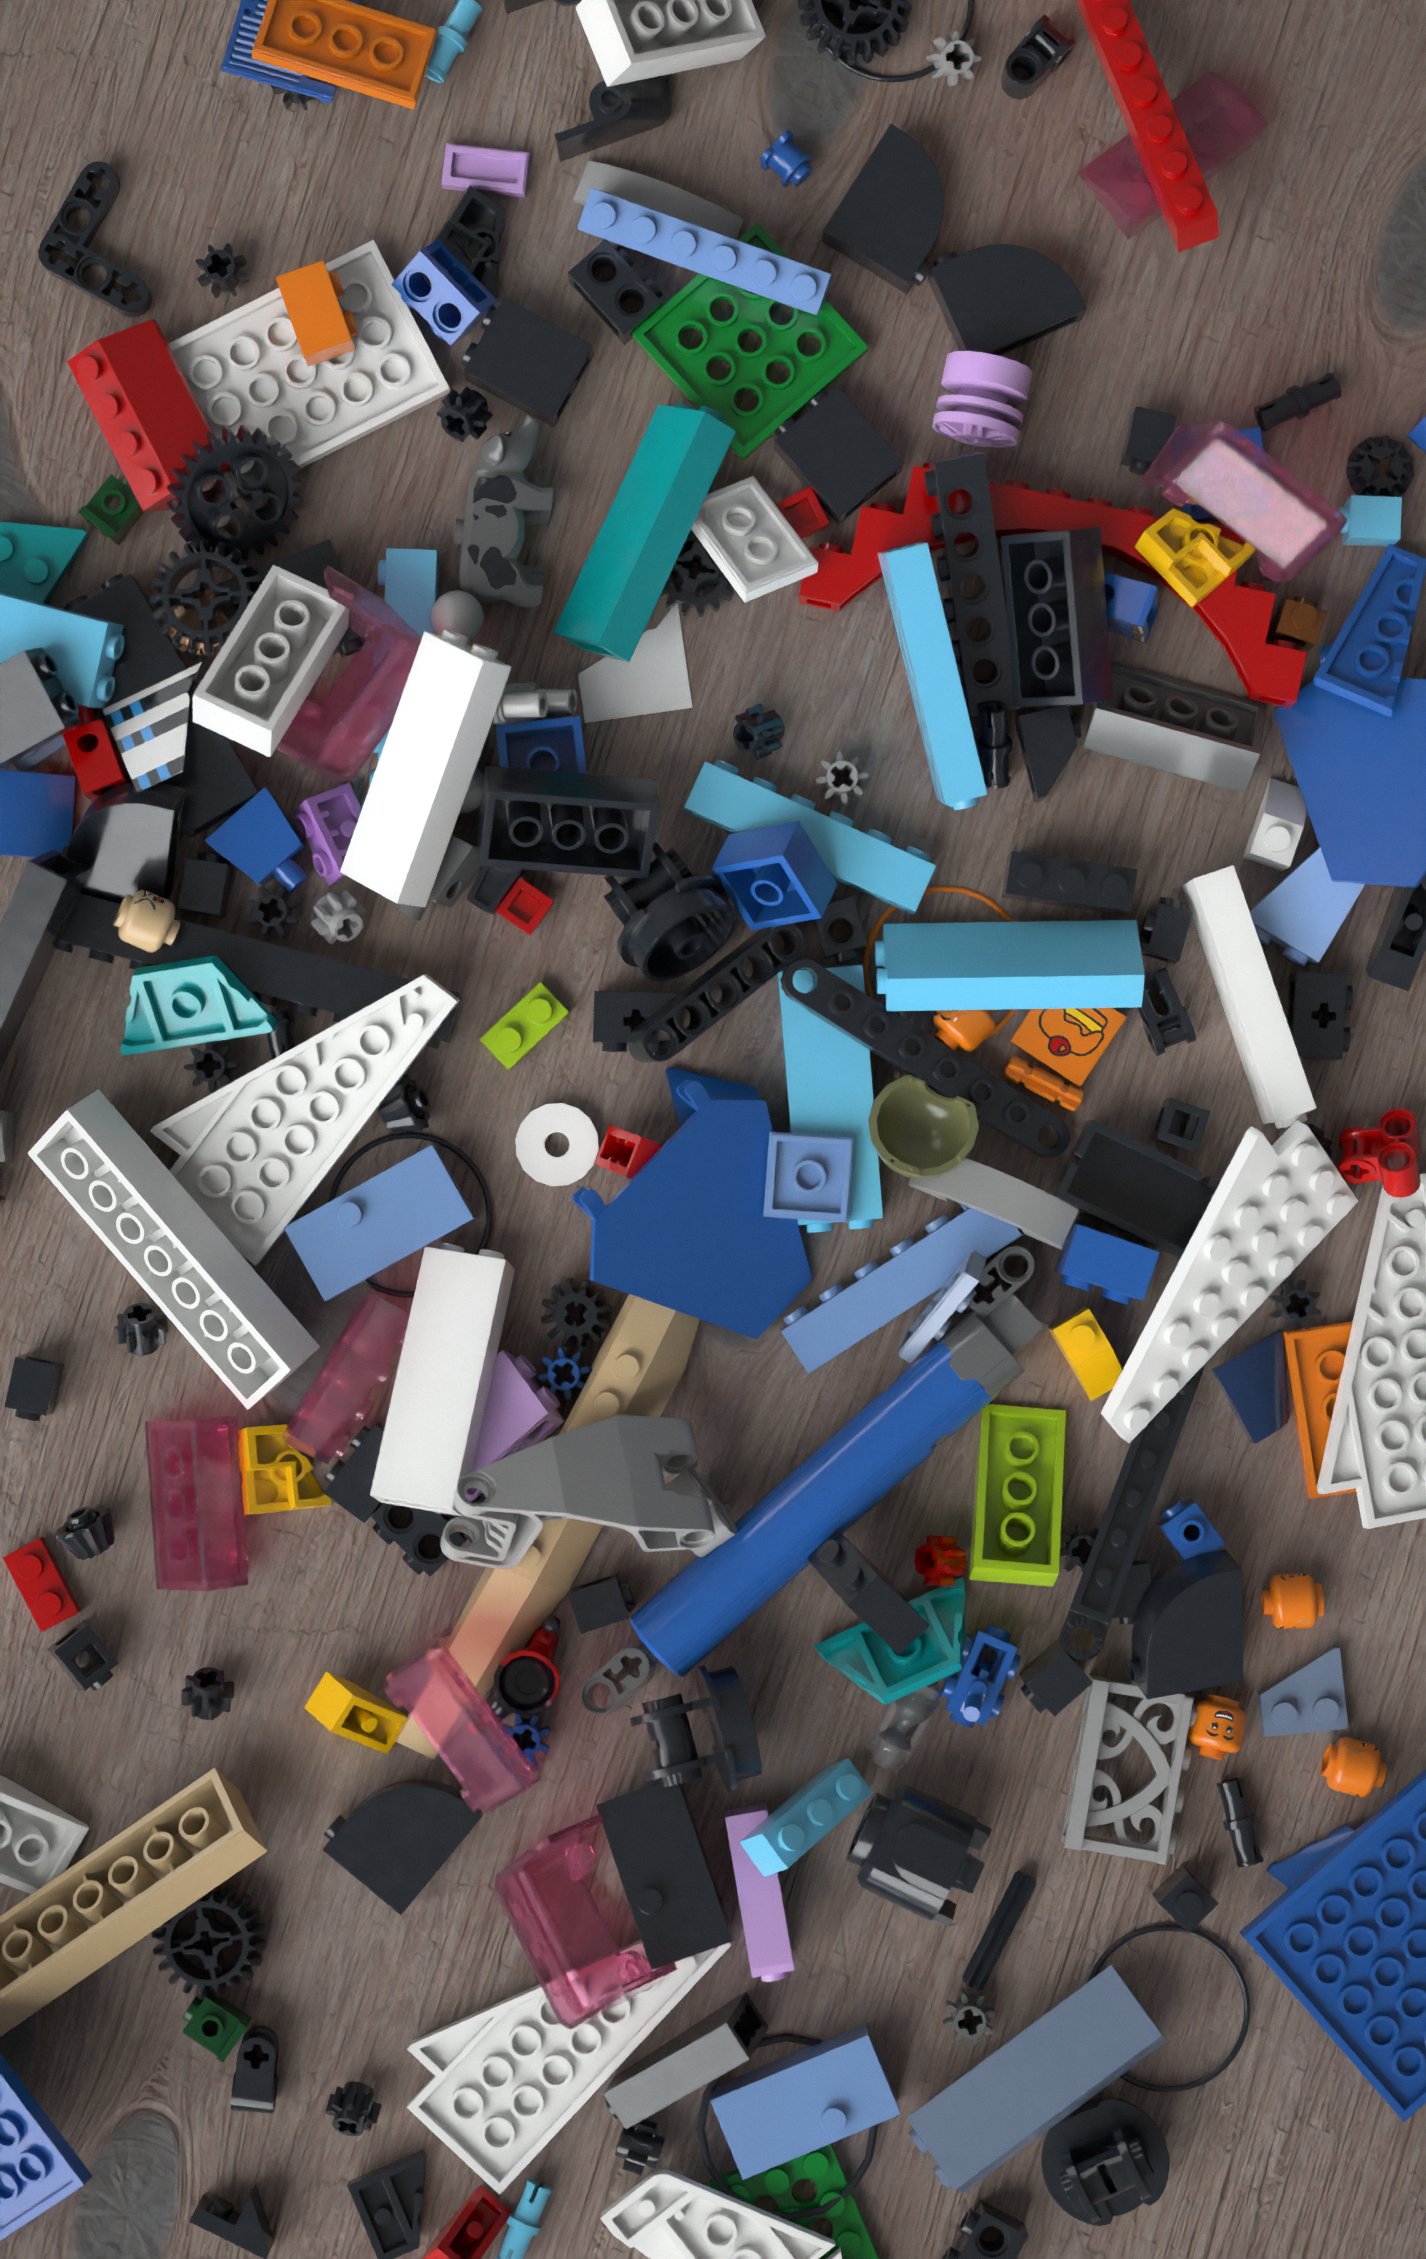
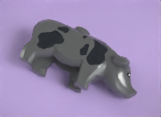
M526 415L523 423L518 428L492 436L483 444L467 493L465 519L456 518L454 544L462 545L459 566L461 591L468 592L474 596L482 607H490L502 600H507L520 608H534L540 605L542 601L544 566H526L516 560L524 541V527L548 526L553 498V487L540 488L526 481L523 474L534 457L541 430L540 426L529 415Z

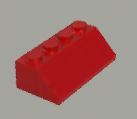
M151 319L98 339L69 359L67 363L142 510L166 511L170 510L167 506V501L176 498L169 492L167 485L179 483V480L171 470L172 468L184 469L186 466L179 455L185 453L193 456L196 452L192 442L195 440L204 447L208 444L207 432L210 431L213 435L214 433L156 319ZM226 462L221 464L223 474L228 472ZM211 479L204 484L203 488L216 479Z

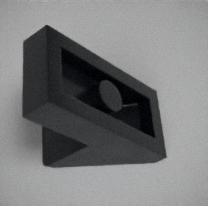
M256 2184L241 2213L234 2211V2206L221 2197L211 2196V2198L203 2195L191 2217L190 2223L266 2259L275 2239Z

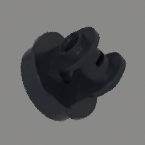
M655 841L652 850L655 859L650 863L648 879L628 877L619 884L614 876H604L603 878L611 890L604 895V898L624 926L617 947L623 961L630 966L639 967L649 980L667 981L691 972L717 953L731 936L737 918L735 911L728 903L729 895L721 884L722 881L717 876L711 874L693 876L674 848L665 853Z
M701 1665L696 1667L699 1700L683 1703L680 1693L642 1703L644 1714L629 1718L631 1727L646 1723L650 1742H656L657 1749L653 1750L657 1769L644 1772L645 1781L661 1778L663 1788L702 1778L700 1767L716 1763L728 1792H733L737 1790V1781L755 1777L762 1773L761 1757L754 1723L744 1689L734 1667L731 1666L708 1672L707 1668ZM702 1708L703 1713H708L716 1746H712L713 1754L698 1757L687 1712Z
M1099 2098L1085 2102L1048 2130L1041 2153L1042 2174L1052 2198L1070 2216L1095 2226L1111 2224L1113 2216L1128 2213L1139 2207L1142 2203L1150 2206L1158 2201L1165 2189L1169 2176V2152L1160 2128L1141 2108L1117 2098ZM1101 2149H1109L1098 2155H1095V2153Z

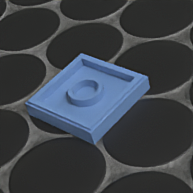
M769 1132L763 1217L848 1223L854 1138Z

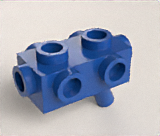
M988 1624L986 1631L976 1627L973 1636L967 1633L964 1635L962 1670L958 1671L957 1675L951 1674L947 1676L940 1696L947 1698L944 1706L946 1710L952 1712L950 1715L951 1720L973 1728L975 1722L986 1726L989 1717L996 1719L1005 1695L1000 1693L1005 1678L1013 1679L1021 1660V1656L1016 1654L1017 1645L1009 1641L1012 1635L1010 1632ZM986 1647H991L995 1650V1658L990 1662H984L980 1659V1653Z

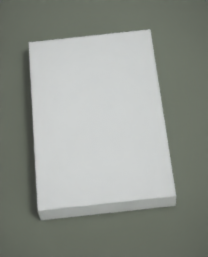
M754 476L706 495L691 530L744 603L817 573L818 561Z

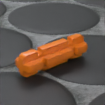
M1013 1056L1009 1060L1004 1070V1077L1016 1084L1022 1082L1024 1083V1088L1052 1102L1058 1100L1060 1101V1106L1070 1111H1075L1079 1107L1084 1097L1083 1089L1071 1083L1067 1086L1063 1083V1079L1035 1065L1031 1068L1028 1066L1029 1062L1017 1056Z

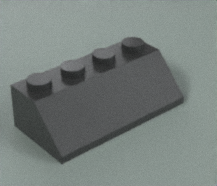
M1111 661L1114 699L1093 702L1083 743L1084 748L1094 750L1102 755H1112L1130 760L1141 766H1151L1169 771L1180 777L1194 778L1215 784L1222 789L1246 792L1260 756L1266 704Z

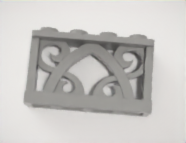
M1089 1674L1088 1677L1093 1683L1086 1689L1060 1841L1064 1848L1080 1851L1082 1849L1165 1865L1167 1854L1173 1855L1176 1847L1177 1829H1172L1174 1812L1180 1813L1183 1806L1184 1787H1179L1181 1770L1187 1771L1190 1764L1191 1746L1186 1745L1188 1728L1192 1727L1197 1718V1704L1193 1703V1696L1189 1692L1147 1700L1139 1687L1131 1682ZM1108 1692L1142 1698L1136 1705L1132 1715L1118 1706L1107 1702ZM1163 1703L1171 1708L1174 1719L1168 1730L1161 1731L1157 1728V1720L1162 1715L1151 1717L1145 1727L1139 1722L1142 1714L1149 1706ZM1120 1726L1125 1729L1122 1738L1114 1746L1104 1744L1102 1736L1106 1730H1113L1117 1737ZM1132 1737H1134L1147 1753L1155 1770V1775L1139 1791L1121 1801L1120 1791L1116 1783L1108 1774L1095 1768L1097 1759H1108L1117 1756L1126 1749ZM1171 1742L1167 1762L1158 1744ZM1099 1785L1107 1786L1111 1792L1113 1805L1107 1806L1106 1795L1103 1800H1095L1093 1798L1094 1789ZM1162 1792L1160 1809L1158 1810L1149 1803ZM1130 1816L1132 1825L1140 1832H1142L1139 1827L1140 1821L1145 1817L1153 1819L1155 1824L1153 1836L1143 1843L1133 1842L1124 1832L1123 1819ZM1114 1822L1118 1841L1084 1835L1085 1827Z

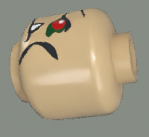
M139 890L133 896L129 894L125 896L113 925L119 927L118 934L122 941L153 953L162 946L163 942L168 945L173 943L181 922L174 919L176 910L171 901L146 890Z

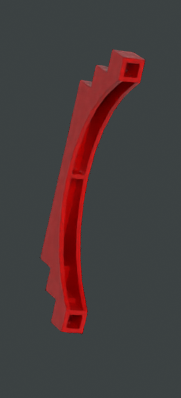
M923 463L922 467L913 466L903 515L895 513L896 509L882 503H871V507L861 506L851 555L844 554L842 547L833 544L820 543L819 548L809 546V551L819 563L818 571L802 579L799 604L840 612L846 605L883 577L878 558L879 552L918 542L928 543L930 553L942 550L941 539H933L930 523V514L937 513L935 497H927L924 482V471H930V463ZM1006 480L1004 485L988 481L996 539H1001V536L1029 532L1100 527L1102 553L1114 556L1156 579L1191 608L1135 548L1143 532L1160 519L1153 516V511L1136 506L1128 507V511L1111 507V502L1100 498H1087V502L1070 499V493L1057 489H1047L1046 493L1031 491L1028 484L1020 481ZM957 489L948 497V507L952 512H962L969 504V495L964 489ZM1212 524L1221 529L1220 536L1243 545L1245 536L1235 534V528L1222 524ZM962 532L955 538L954 546L975 541V537L971 532ZM1235 570L1191 609L1225 650L1249 700L1291 708L1297 701L1307 652L1297 650V644L1289 641L1273 640L1272 645L1265 643L1276 594L1266 592V586L1258 583L1242 582L1241 586L1234 585L1237 570Z

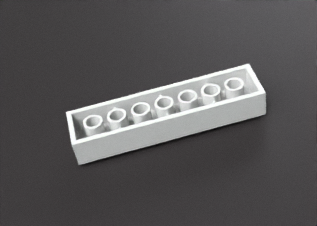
M99 1089L68 1108L28 1152V1155L247 1410L277 1388L320 1348L307 1330L304 1329Z

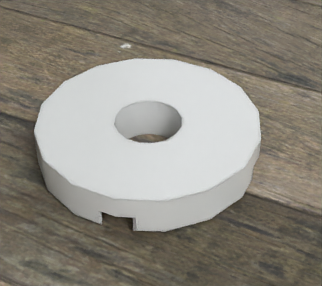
M564 1103L545 1104L531 1111L520 1124L515 1139L516 1156L523 1170L535 1181L549 1186L570 1185L584 1178L594 1166L599 1151L598 1133L591 1119L580 1109ZM552 1133H563L569 1140V1149L561 1157L551 1156L546 1151L545 1142Z

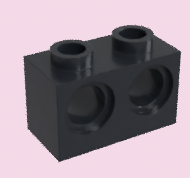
M605 239L568 272L569 283L620 341L626 345L632 339V332L662 307V302L659 298L663 295L649 277L646 276L641 279L631 268L635 265L634 261L620 245L613 248ZM601 266H609L615 270L616 275L608 282H600L593 277V273ZM629 297L639 298L644 303L643 308L633 314L625 312L620 306Z
M384 1503L370 1516L376 1522L372 1527L373 1530L387 1544L390 1545L395 1541L406 1552L402 1558L414 1572L420 1575L425 1571L431 1577L449 1558L443 1552L437 1556L427 1555L421 1548V1539L427 1534H435L441 1539L446 1524L452 1519L433 1511L411 1508L413 1512L412 1523L407 1526H400L391 1517V1510L394 1505ZM454 1532L449 1535L451 1542L458 1547H461L467 1541L464 1532Z
M980 2200L975 2210L969 2208L963 2216L958 2232L962 2233L955 2248L949 2246L941 2259H1016L1029 2236L1025 2223ZM994 2226L1002 2231L1000 2237L993 2242H985L979 2238L980 2233L986 2227Z

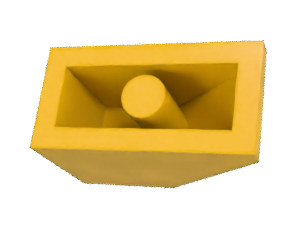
M1083 1307L1048 1328L1090 1401L1114 1388L1123 1370L1109 1341L1089 1308Z
M327 1671L304 1706L330 1732L385 1754H388L407 1719L405 1714L359 1685Z

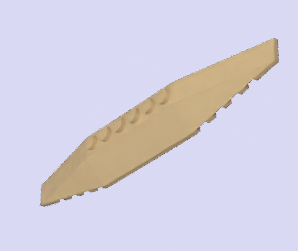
M629 1294L591 1366L593 1370L559 1434L611 1418L615 1415L660 1417L686 1368L700 1319ZM577 1519L542 1521L543 1529L518 1566L511 1569L485 1568L403 1724L396 1742L434 1760L491 1689L494 1683V1673L499 1663L509 1653L524 1648L543 1624V1620L552 1613L568 1593L603 1524Z

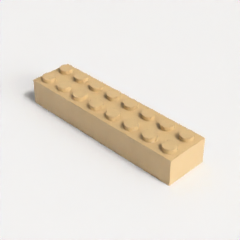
M216 1768L207 1772L0 1916V2037L268 1851L240 1790Z

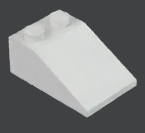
M0 1775V1882L33 1894L66 1870L89 1827L82 1821Z

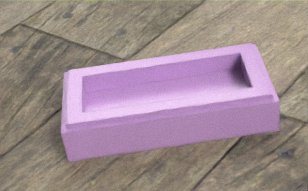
M446 143L442 189L464 191L467 187L472 186L480 193L525 198L530 154L529 152Z

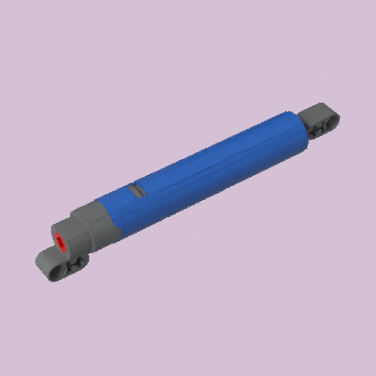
M1018 1246L1009 1247L983 1268L979 1282L972 1289L974 1295L968 1304L972 1310L900 1374L889 1386L888 1390L883 1394L880 1392L735 1522L737 1527L736 1535L705 1557L697 1556L631 1615L630 1624L643 1642L637 1648H624L584 1683L581 1688L580 1699L587 1711L596 1715H608L619 1710L650 1682L655 1674V1665L659 1661L675 1676L684 1677L810 1564L807 1557L837 1529L844 1534L934 1453L933 1449L938 1444L944 1443L949 1437L951 1438L1024 1372V1369L1015 1359L1045 1333L1044 1327L1017 1298L1035 1279L1036 1265L1029 1251ZM1012 1258H1023L1028 1263V1270L1025 1275L1020 1278L1008 1276L1005 1273L1007 1262ZM998 1272L1003 1283L1010 1287V1289L1004 1292L1002 1286L999 1285L992 1292L993 1303L990 1305L985 1301L979 1304L975 1303L979 1298L976 1293L977 1289L982 1287L986 1291L990 1290L997 1284L992 1275ZM628 1658L634 1660L641 1659L642 1663L638 1667L641 1672L640 1676L630 1674L620 1683L610 1677L611 1672L614 1676H622L629 1669V1664L626 1662ZM601 1683L609 1686L612 1692L611 1701L604 1708L598 1707L594 1703L592 1696L596 1686ZM621 1684L627 1687L625 1691L623 1690Z

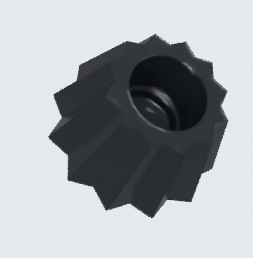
M405 1074L378 1108L382 1121L392 1132L421 1131L429 1127L428 1120L430 1115L428 1110L430 1102L422 1087L417 1086L415 1080H411Z
M103 1506L95 1509L83 1507L72 1512L67 1517L64 1525L57 1529L56 1539L78 1559H91L94 1556L101 1555L114 1544L115 1540L111 1509L109 1507L104 1508Z

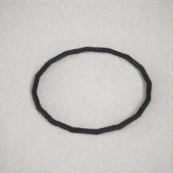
M785 2033L763 2038L757 2048L786 2041L815 2046L823 2041L821 2039ZM721 2075L709 2082L702 2096L697 2134L703 2163L722 2193L753 2205L729 2189L711 2162L705 2124L710 2093L714 2091L723 2077ZM878 2124L870 2127L865 2158L849 2185L839 2192L841 2197L832 2199L822 2206L792 2213L760 2209L788 2221L827 2212L842 2197L845 2199L854 2192L871 2164Z

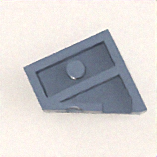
M1330 1646L1319 1657L1306 1665H1300L1289 1672L1287 1677L1281 1681L1274 1682L1258 1692L1261 1732L1264 1737L1348 1729L1339 1646Z

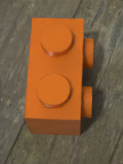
M324 260L275 277L308 367L356 350L352 337L359 335L351 310L342 312L338 297L345 295L336 270L328 273Z

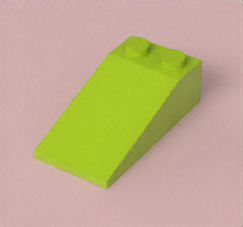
M988 1404L981 1410L969 1580L1054 1586L1059 1575L1066 1410Z

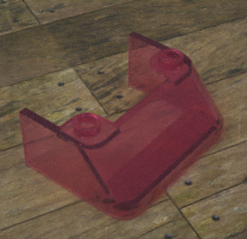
M1219 420L1177 427L1140 481L1145 487L1162 486L1164 488L1162 491L1164 497L1178 506L1183 507L1185 503L1200 505L1259 551L1257 559L1262 564L1259 568L1263 573L1261 577L1267 582L1293 580L1339 535L1347 523L1346 517L1338 509L1235 428Z
M327 566L323 573L329 597L349 609L351 628L356 634L367 641L322 705L306 697L276 749L332 781L344 782L356 776L390 729L422 638L382 598L330 566Z
M445 1628L395 1664L386 1675L389 1684L384 1689L397 1708L405 1706L464 1787L460 1794L473 1812L480 1809L483 1813L488 1814L539 1782L545 1762L539 1757L536 1759L535 1764L532 1765L446 1647L445 1643L451 1633Z
M600 1814L546 1836L499 1872L495 1878L496 1894L556 2018L568 2029L576 2028L624 2003L678 1970L675 1963L672 1962L652 1971L648 1960L637 1951L629 1950L620 1954L583 1879L592 1872L594 1862L593 1849L584 1836L604 1822Z

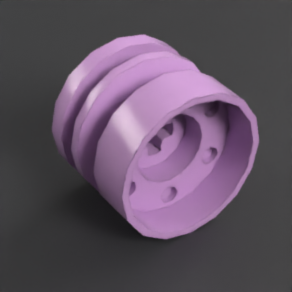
M954 351L948 353L941 385L946 390L955 394L938 397L936 407L941 412L935 413L932 428L948 438L973 446L996 448L1016 446L1020 431L1015 426L1021 425L1024 415L1009 405H1018L1026 402L1033 371L1028 366L1015 360L989 353L974 351Z

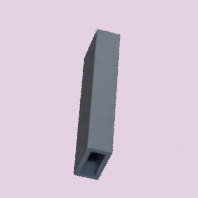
M1110 1965L907 2117L914 2128L908 2133L918 2149L923 2154L929 2150L938 2165L933 2168V2171L947 2190L954 2187L956 2191L964 2194L1168 2040L1120 1973Z

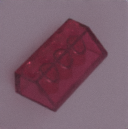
M1212 71L1171 101L1204 181H1207L1258 142L1268 126V122L1243 90ZM1130 133L1079 171L1078 175L1128 239H1131L1162 215Z
M368 1290L365 1291L281 1435L285 1443L326 1464L330 1462L332 1456L336 1459L342 1456L351 1439L350 1436L346 1435V1432L353 1420L359 1423L362 1421L372 1403V1400L367 1398L375 1383L381 1386L388 1377L394 1365L388 1360L396 1346L401 1349L403 1348L410 1314Z
M236 1415L145 1421L157 1589L212 1591L249 1585V1562L246 1555L244 1529L246 1520L243 1513L241 1487L243 1478L240 1471L239 1431L237 1429Z

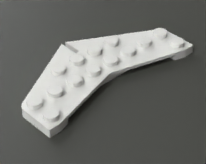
M667 2169L651 2173L600 2214V2219L613 2236L630 2248L635 2247L650 2259H819L836 2245L835 2240ZM841 2248L837 2249L826 2259H842Z

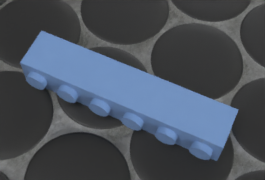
M590 188L577 227L578 230L817 316L821 314L834 274L595 188Z
M960 1204L964 1211L951 1219L948 1218L946 1213L925 1226L928 1234L914 1242L909 1236L889 1249L893 1257L878 1265L874 1259L855 1271L854 1274L857 1280L847 1287L843 1288L840 1282L821 1293L819 1298L822 1303L810 1311L803 1305L784 1317L783 1320L787 1326L780 1329V1331L809 1374L942 1288L970 1252L975 1250L988 1258L1022 1236L1018 1228Z

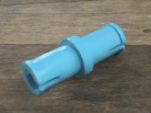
M457 0L445 25L438 27L437 40L425 75L429 79L438 83L444 82L457 54L463 53L468 45L466 38L478 15L482 12V7L476 1Z
M527 2179L526 2187L515 2213H510L507 2224L509 2229L495 2259H524L532 2237L537 2236L541 2228L538 2222L548 2197L552 2193L553 2189L550 2186L543 2184V2187H539L540 2181Z

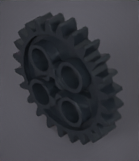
M240 425L235 436L228 426H223L222 438L217 439L208 431V444L203 447L194 440L192 445L196 453L193 456L185 453L179 455L186 464L185 468H172L171 470L179 480V483L167 485L169 492L176 497L167 501V506L173 513H176L170 519L177 528H181L178 533L186 542L191 541L190 544L198 553L200 552L201 541L207 540L211 553H214L219 542H223L226 545L227 551L225 557L234 549H238L242 553L241 558L243 561H247L249 549L252 548L262 556L264 555L263 543L268 541L276 547L278 546V541L275 534L278 531L284 534L290 533V530L284 524L286 519L298 520L299 518L291 506L303 503L301 496L295 492V490L304 486L301 479L295 476L300 471V467L293 460H290L293 455L285 446L280 447L281 443L276 437L272 435L267 438V435L260 428H257L251 436L250 431L245 425ZM254 461L249 471L240 473L245 463ZM226 462L230 478L238 486L236 493L249 516L250 523L248 525H245L241 510L233 502L235 500L234 492L221 469V464ZM216 479L211 489L202 491L207 481ZM268 497V501L263 507L255 509L259 500ZM231 515L227 524L217 527L221 518Z

